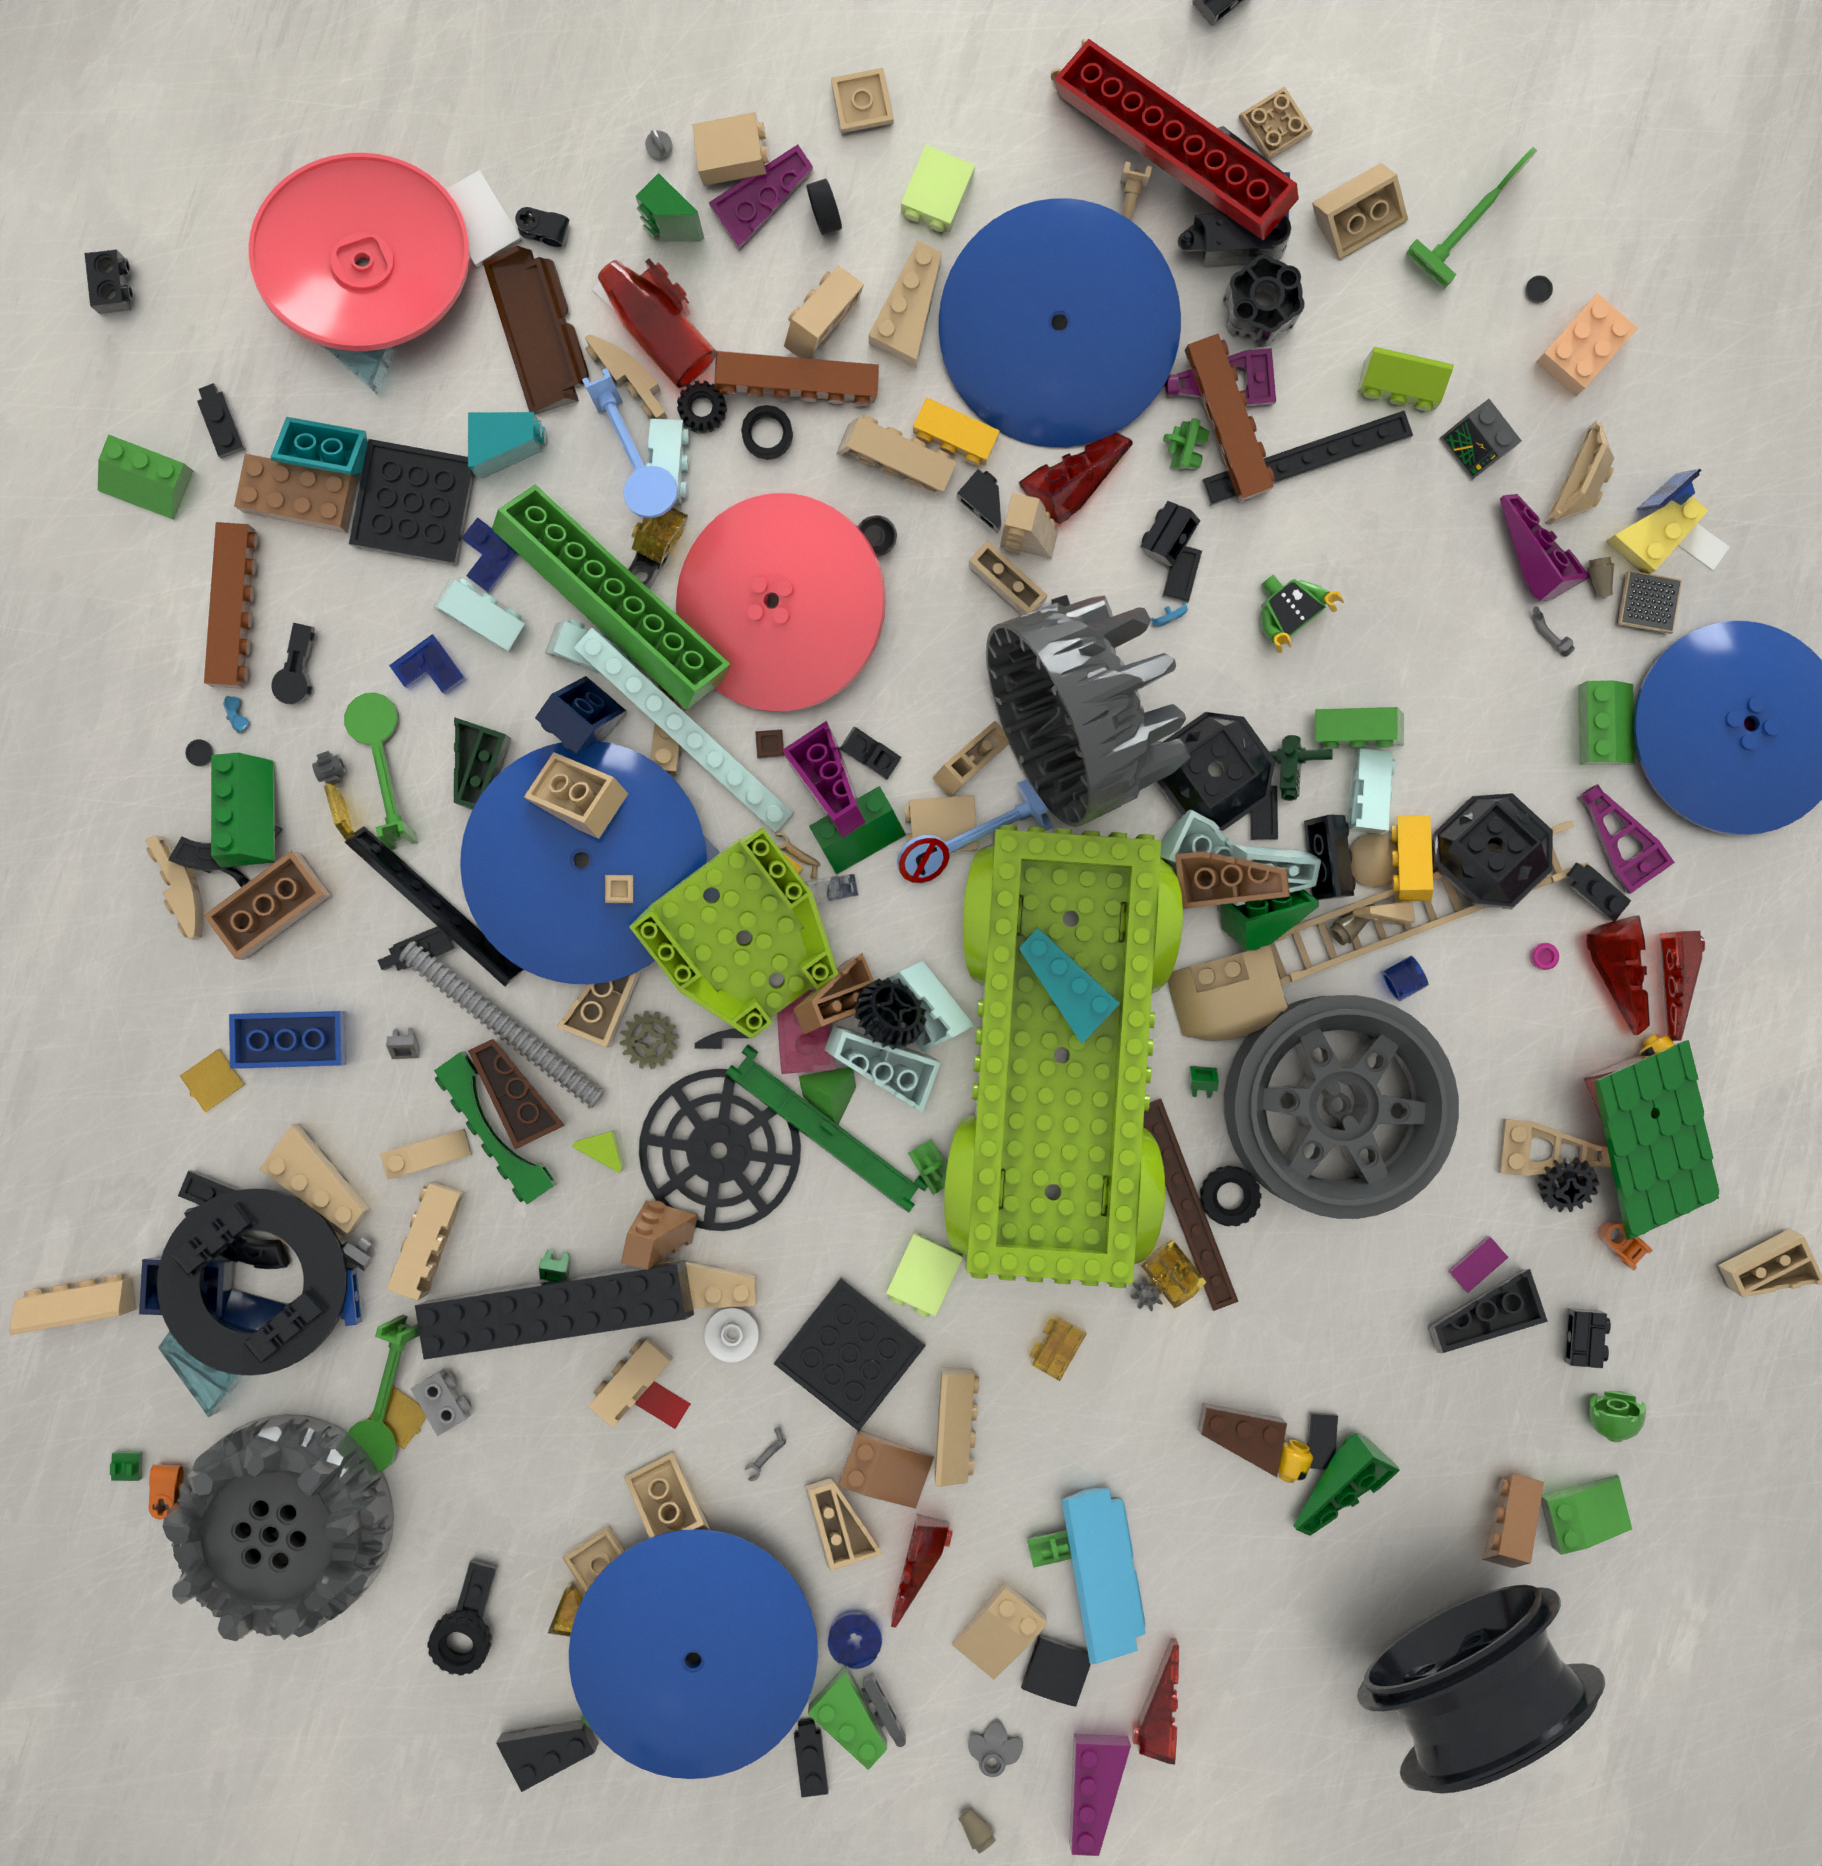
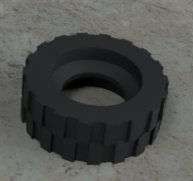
M1234 1166L1218 1167L1214 1172L1211 1171L1202 1182L1200 1201L1204 1212L1215 1222L1228 1227H1236L1242 1223L1246 1224L1249 1222V1219L1257 1214L1256 1211L1261 1205L1262 1193L1259 1190V1183L1256 1182L1255 1177L1248 1173V1171ZM1226 1183H1236L1243 1190V1202L1235 1209H1225L1218 1202V1190Z
M466 1611L446 1613L436 1622L427 1643L429 1657L433 1659L432 1662L440 1667L439 1669L449 1672L448 1674H458V1676L467 1673L471 1674L474 1670H478L491 1648L492 1634L489 1632L490 1629L484 1623V1620L478 1618L476 1614H470ZM453 1632L465 1634L472 1640L473 1648L466 1654L455 1652L447 1645V1637Z

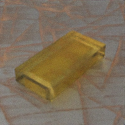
M333 782L325 785L324 789L334 825L345 840L355 837L344 796Z

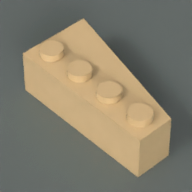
M859 416L848 424L836 454L843 457L846 456L847 452L853 454L858 459V463L865 466H876L877 464L881 466L880 470L890 476L900 477V475H904L905 482L936 495L945 491L956 464L955 461L950 459L951 456L941 450L934 452L926 448V443L918 439L912 438L909 440L902 437V432L895 428L887 427L885 429L877 425L878 421L870 416Z
M301 1124L291 1125L259 1170L345 1233L355 1231L370 1210L369 1206L349 1182L345 1181L335 1165L321 1152L316 1142L312 1141L306 1134V1130Z
M666 1258L658 1264L676 1262L681 1260L675 1258ZM686 1262L693 1309L756 1306V1275L711 1267L705 1264Z

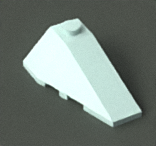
M1188 810L1166 832L1161 843L1160 858L1176 866L1175 854L1205 851L1232 857L1235 844L1219 830L1214 821L1192 810Z

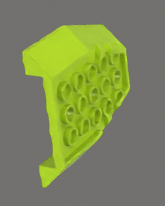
M763 827L738 839L653 902L629 926L680 993L750 1039L773 1023L771 1018L813 986L818 990L839 974L813 893ZM710 887L716 888L719 891V897L712 902L705 900L703 897L704 891ZM746 930L752 934L750 942L747 944L737 942L736 936L740 931ZM773 973H780L784 976V981L779 986H772L769 984V977Z

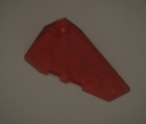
M1116 432L1086 445L1085 451L1071 456L1068 453L1062 456L1063 461L1049 467L1045 464L1019 481V485L1027 496L1040 499L1046 508L1045 511L1049 512L1050 519H1054L1056 523L1061 524L1082 508L1132 446V439Z
M1635 915L1597 926L1586 934V946L1591 953L1594 965L1633 1035H1639L1650 1026L1648 992L1643 990L1647 966H1641V950H1646L1640 915Z
M1701 931L1660 933L1667 1036L1672 1041H1682L1702 962V952L1705 950V940L1701 936Z
M921 1514L916 1515L891 1616V1627H897L940 1559L944 1546H950L953 1531L948 1530V1521Z
M1171 1638L1139 1715L1138 1727H1133L1132 1735L1133 1744H1137L1139 1754L1175 1765L1177 1727L1175 1726V1717H1172V1712H1176V1709H1178L1177 1690L1174 1689V1684H1178L1179 1644L1176 1638Z

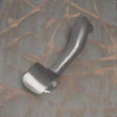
M1534 607L1532 617L1539 631L1554 644L1556 651L1562 657L1569 656L1575 650L1573 640L1566 636L1561 641L1546 625L1544 615L1540 612L1539 607Z
M780 1427L774 1428L778 1441L771 1444L755 1463H749L745 1467V1470L755 1468L757 1471L755 1476L748 1478L749 1481L757 1480L760 1476V1468L774 1453L786 1444V1439H783Z

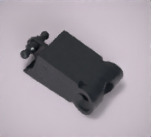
M1200 214L1194 216L1193 225L1180 234L1177 243L1184 253L1203 251L1204 267L1249 264L1259 255H1268L1275 260H1280L1286 251L1291 233V223L1284 216L1268 236L1262 240L1226 214Z

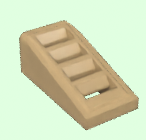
M1410 901L1355 908L1353 910V916L1396 925L1415 922L1413 902Z

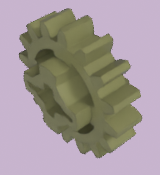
M644 1011V1018L634 1014V1023L631 1021L625 1022L629 1029L628 1031L623 1030L620 1033L626 1036V1040L619 1043L620 1045L627 1046L623 1055H632L630 1059L631 1064L638 1060L640 1061L639 1068L643 1069L646 1063H649L650 1069H655V1062L664 1066L665 1057L673 1059L670 1050L678 1049V1046L673 1044V1040L678 1039L679 1035H672L676 1025H667L668 1016L661 1020L659 1019L660 1012L656 1011L653 1017H650L649 1011ZM653 1022L659 1024L666 1033L660 1034L656 1031ZM642 1024V1031L639 1035L632 1037L634 1030ZM648 1032H650L652 1037L662 1038L653 1042L651 1048H649L648 1043L638 1042V1040L646 1038ZM662 1043H667L665 1050L657 1056L658 1047ZM639 1046L644 1050L646 1058L640 1056L633 1047Z

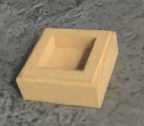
M605 875V903H633V875Z

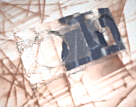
M855 874L832 876L805 882L813 893L816 905L859 896Z

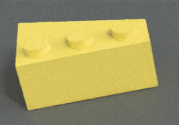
M1687 493L1615 534L1606 542L1641 573L1651 574L1657 570L1709 510L1691 494Z

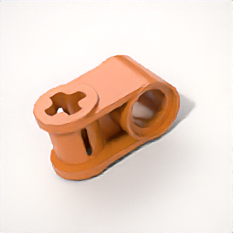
M1609 1220L1603 1222L1598 1228L1599 1239L1615 1253L1620 1261L1633 1271H1635L1637 1268L1636 1264L1643 1256L1653 1251L1639 1237L1626 1240L1623 1224ZM1617 1228L1618 1236L1615 1240L1611 1241L1610 1232Z
M153 1465L151 1467L148 1508L149 1513L155 1519L162 1520L167 1516L168 1509L165 1506H161L162 1501L171 1508L180 1498V1486L183 1483L182 1466Z

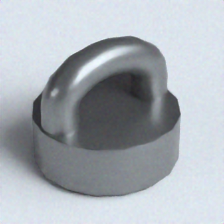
M651 130L645 141L647 153L656 160L665 159L672 152L671 138L664 131Z

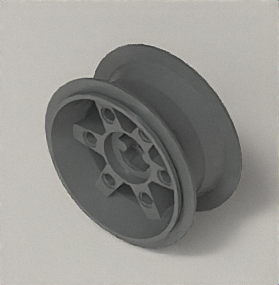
M1358 995L1318 996L1288 1004V1008L1284 1012L1281 1011L1272 1023L1249 1034L1233 1057L1227 1074L1224 1090V1116L1227 1132L1238 1158L1246 1170L1255 1177V1180L1270 1193L1300 1209L1319 1216L1336 1219H1360L1380 1215L1410 1201L1425 1189L1439 1173L1449 1156L1456 1137L1459 1120V1095L1453 1070L1442 1047L1428 1029L1412 1015L1395 1005L1375 998ZM1348 1030L1368 1037L1342 1067L1322 1032ZM1295 1046L1305 1076L1300 1080L1297 1087H1268L1278 1063ZM1316 1048H1320L1323 1061L1320 1063H1316L1312 1059V1052ZM1371 1053H1376V1063L1371 1068L1367 1063V1058ZM1393 1056L1399 1062L1406 1075L1412 1100L1385 1096L1380 1093L1377 1084ZM1338 1081L1348 1084L1354 1092L1356 1105L1352 1115L1350 1113L1351 1100L1347 1095L1340 1092L1341 1087ZM1285 1093H1289L1293 1097V1103L1289 1108H1283L1280 1104V1099ZM1321 1093L1324 1097L1322 1102L1323 1110L1328 1115L1333 1116L1336 1127L1331 1128L1325 1125L1318 1115L1316 1106L1317 1099ZM1336 1097H1339L1343 1102V1107L1339 1112H1334L1331 1109V1101ZM1399 1103L1403 1108V1112L1400 1117L1394 1118L1391 1114V1108L1394 1104ZM1266 1110L1295 1115L1296 1120L1301 1126L1285 1155L1272 1137L1268 1126ZM1379 1124H1409L1401 1145L1391 1158L1384 1163L1373 1132ZM1313 1143L1315 1145L1314 1152L1307 1159L1304 1155V1148L1308 1144ZM1335 1144H1338L1357 1178L1329 1180L1312 1176L1311 1173ZM1367 1148L1369 1162L1363 1164L1359 1159V1154L1363 1149Z

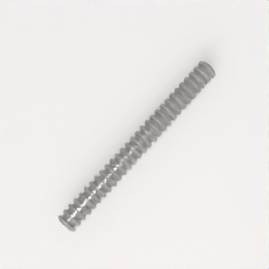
M410 942L399 956L400 961L405 960L408 967L412 966L414 972H420L419 976H425L428 983L433 982V987H439L441 993H447L446 997H452L455 1004H461V1009L466 1008V1013H472L474 1019L479 1018L481 1020L480 1023L482 1025L485 1023L488 1030H494L493 1034H499L502 1041L504 1039L507 1040V1045L510 1046L512 1044L515 1051H521L520 1055H526L529 1062L531 1060L535 1062L533 1064L535 1067L540 1066V1071H546L548 1077L552 1076L555 1078L554 1082L559 1081L562 1088L564 1086L568 1088V1093L572 1091L575 1098H581V1103L586 1102L589 1109L594 1107L604 1094L603 1088L598 1089V1084H592L590 1078L586 1079L583 1077L584 1073L581 1072L579 1074L576 1067H570V1062L566 1064L563 1057L559 1058L557 1056L558 1053L556 1051L552 1053L549 1046L546 1048L543 1041L538 1042V1037L530 1035L531 1032L529 1030L527 1032L524 1031V1026L521 1025L519 1027L516 1020H510V1015L505 1016L502 1009L499 1011L496 1004H490L491 1000H485L483 994H477L478 990L475 988L472 990L469 983H463L464 979H458L455 972L452 974L449 967L445 969L443 967L444 964L442 962L438 963L436 957H430L431 953L428 951L425 953L422 946L417 947V942Z

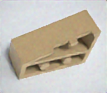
M839 265L832 273L829 271L825 273L819 283V288L816 291L812 289L804 299L805 304L801 308L796 307L788 318L790 325L784 347L799 358L814 359L813 356L820 343L826 344L829 340L827 335L837 324H841L860 299L864 284Z
M831 1478L805 1486L825 1562L830 1571L883 1554Z

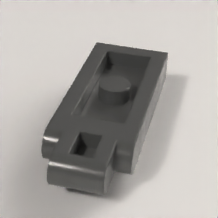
M871 1673L863 1678L864 1687L861 1688L863 1696L868 1704L872 1702L877 1711L874 1712L879 1726L881 1728L885 1726L896 1746L903 1747L906 1744V1735L874 1673Z

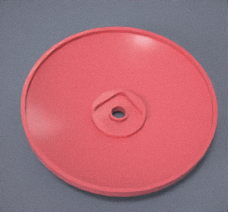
M345 153L321 158L306 164L285 177L273 188L258 209L250 231L248 245L249 262L254 282L262 300L273 315L291 331L311 342L347 351L386 349L412 340L429 330L447 314L456 302L466 281L470 259L466 225L457 204L447 190L420 168L391 156L374 153ZM361 258H366L370 261L364 267L357 266L356 262Z
M792 493L764 494L746 499L726 509L712 520L697 537L686 556L679 576L676 596V614L730 663L722 683L714 689L727 698L747 707L776 712L796 711L818 705L832 698L854 681L870 660L882 632L886 605L885 585L880 564L872 546L861 530L847 516L834 507L811 497ZM775 593L779 597V603L775 608L771 609L767 605V599L771 594Z

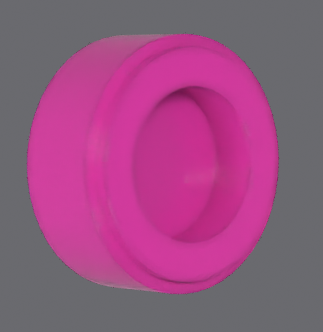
M1541 943L1532 949L1530 960L1537 969L1549 970L1557 965L1559 952L1554 945Z

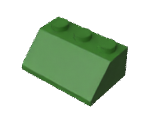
M108 434L98 459L97 490L174 520L194 470L180 461Z
M1608 680L1586 681L1578 685L1580 765L1635 764L1633 684Z

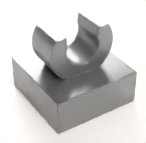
M396 1028L393 1030V1036H387L386 1046L391 1059L419 1058V1046L412 1028H408V1035L400 1036L399 1030Z
M362 1237L356 1247L347 1243L343 1248L346 1260L365 1271L371 1263V1257L366 1254L371 1249L372 1242Z

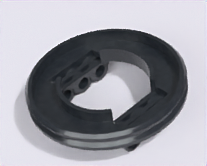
M244 1189L224 1193L194 1209L181 1221L170 1236L163 1250L157 1275V1293L160 1310L170 1333L178 1344L192 1357L206 1366L236 1375H262L276 1372L301 1361L314 1352L330 1335L337 1324L346 1301L348 1289V1270L345 1253L338 1236L328 1221L299 1198L270 1189ZM250 1230L271 1233L284 1240L296 1253L302 1266L304 1278L302 1294L287 1304L282 1311L264 1323L256 1332L241 1331L230 1327L220 1320L207 1302L203 1284L204 1267Z

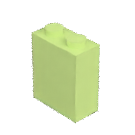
M925 145L902 199L901 212L911 221L918 222L921 220L928 223L929 227L933 230L950 232L974 177L975 165Z
M913 1232L886 1290V1294L890 1295L889 1300L901 1306L908 1303L915 1307L914 1312L928 1318L930 1314L936 1317L963 1259V1254Z

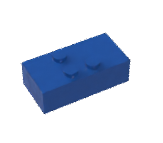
M345 1011L229 1014L230 1069L346 1065Z

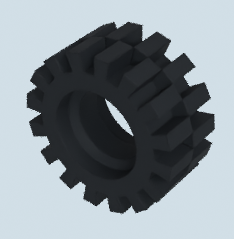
M699 380L694 381L695 384L692 386L689 383L686 385L687 389L685 391L681 390V396L677 400L680 418L687 428H691V431L696 432L698 430L700 433H705L706 430H709V432H712L714 427L717 426L719 428L721 421L725 420V412H727L725 398L720 393V390H714L713 383L712 385L708 381L700 383ZM701 397L709 399L712 403L711 412L703 417L697 416L692 412L693 402Z

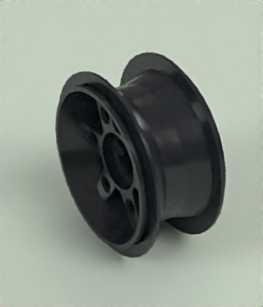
M1514 1585L1470 1598L1442 1611L1404 1634L1386 1648L1369 1666L1364 1680L1358 1689L1357 1699L1359 1704L1366 1710L1382 1712L1395 1710L1401 1716L1414 1742V1746L1404 1758L1400 1768L1401 1779L1408 1788L1444 1794L1469 1790L1499 1780L1530 1765L1557 1748L1590 1718L1606 1685L1605 1677L1601 1670L1594 1665L1584 1663L1565 1664L1560 1660L1548 1639L1546 1628L1555 1619L1561 1607V1599L1556 1591L1532 1585Z

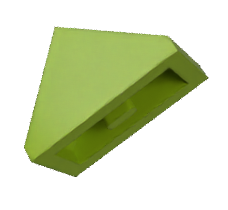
M615 1130L575 1141L572 1145L573 1148L618 1173L622 1172L625 1168Z

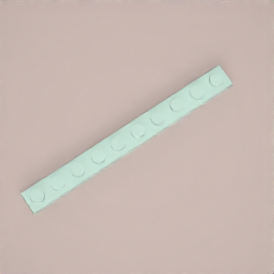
M593 628L573 647L774 832L793 814L786 805Z

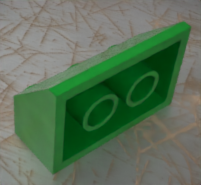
M659 173L635 196L638 203L637 210L640 212V219L644 223L643 228L653 238L657 235L663 242L701 241L704 238L698 211Z
M880 786L857 798L866 823L842 838L827 816L809 825L836 875L906 836Z

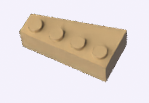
M917 241L868 335L870 345L915 368L918 363L942 258V252L920 241Z
M1012 492L1000 546L1005 547L1004 550L1008 553L1020 554L1022 551L1052 559L1059 527L1055 525L1054 519H1050V514L1045 511L1046 508L1040 499Z
M642 970L618 980L587 984L556 1027L601 1046L610 1047Z
M435 1181L423 1187L419 1196L420 1207L418 1212L415 1211L412 1216L408 1237L404 1239L400 1250V1257L393 1269L386 1290L417 1301L429 1294L465 1192Z

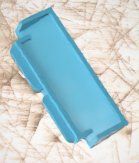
M1087 1488L1061 1501L1089 1662L1097 1664L1138 1651L1135 1637L1145 1635V1618L1137 1573L1133 1565V1550L1124 1502L1122 1499H1111L1109 1488Z

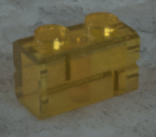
M1057 1315L1054 1320L1050 1318L1042 1331L1046 1334L1041 1344L1039 1342L1034 1344L1029 1356L1032 1357L1031 1365L1060 1381L1087 1333L1084 1329Z

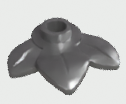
M995 1721L986 1728L983 1737L976 1734L970 1735L968 1748L971 1756L979 1761L981 1772L988 1777H997L1004 1772L1006 1765L1017 1762L1022 1753L1023 1740L1019 1738L1008 1739L1004 1726L999 1721ZM990 1758H995L997 1764L990 1766L987 1764V1761Z

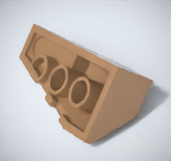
M1205 851L1175 854L1183 909L1290 896L1286 868Z

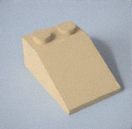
M553 752L524 798L579 831L599 839L628 793L614 777Z
M673 1452L624 1477L649 1538L678 1530H710L702 1509Z
M1003 1581L953 1641L952 1645L992 1679H995L1033 1642L1047 1625L1046 1615L1007 1582Z

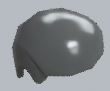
M874 515L866 517L859 523L858 528L869 541L876 556L886 555L895 546L897 532L894 524L888 518Z

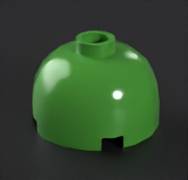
M1605 1391L1604 1395L1606 1397L1597 1398V1394L1592 1396L1589 1404L1590 1422L1593 1428L1609 1441L1622 1442L1623 1440L1630 1439L1636 1436L1644 1426L1646 1406L1643 1401L1642 1404L1637 1403L1636 1396L1618 1391Z

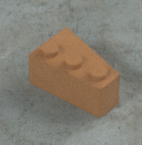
M863 953L841 964L837 968L839 974L818 990L812 991L794 1008L803 1034L856 1014L854 1006L858 994L867 984L874 982ZM875 1000V1004L879 1005V1000Z
M646 1200L627 1232L621 1263L648 1270L665 1260L666 1254L669 1252L675 1254L679 1251L681 1245L685 1244L688 1246L693 1240L698 1214L665 1206L660 1201Z
M1514 1473L1504 1476L1500 1480L1498 1486L1499 1497L1482 1560L1510 1568L1531 1563L1544 1486L1543 1481Z

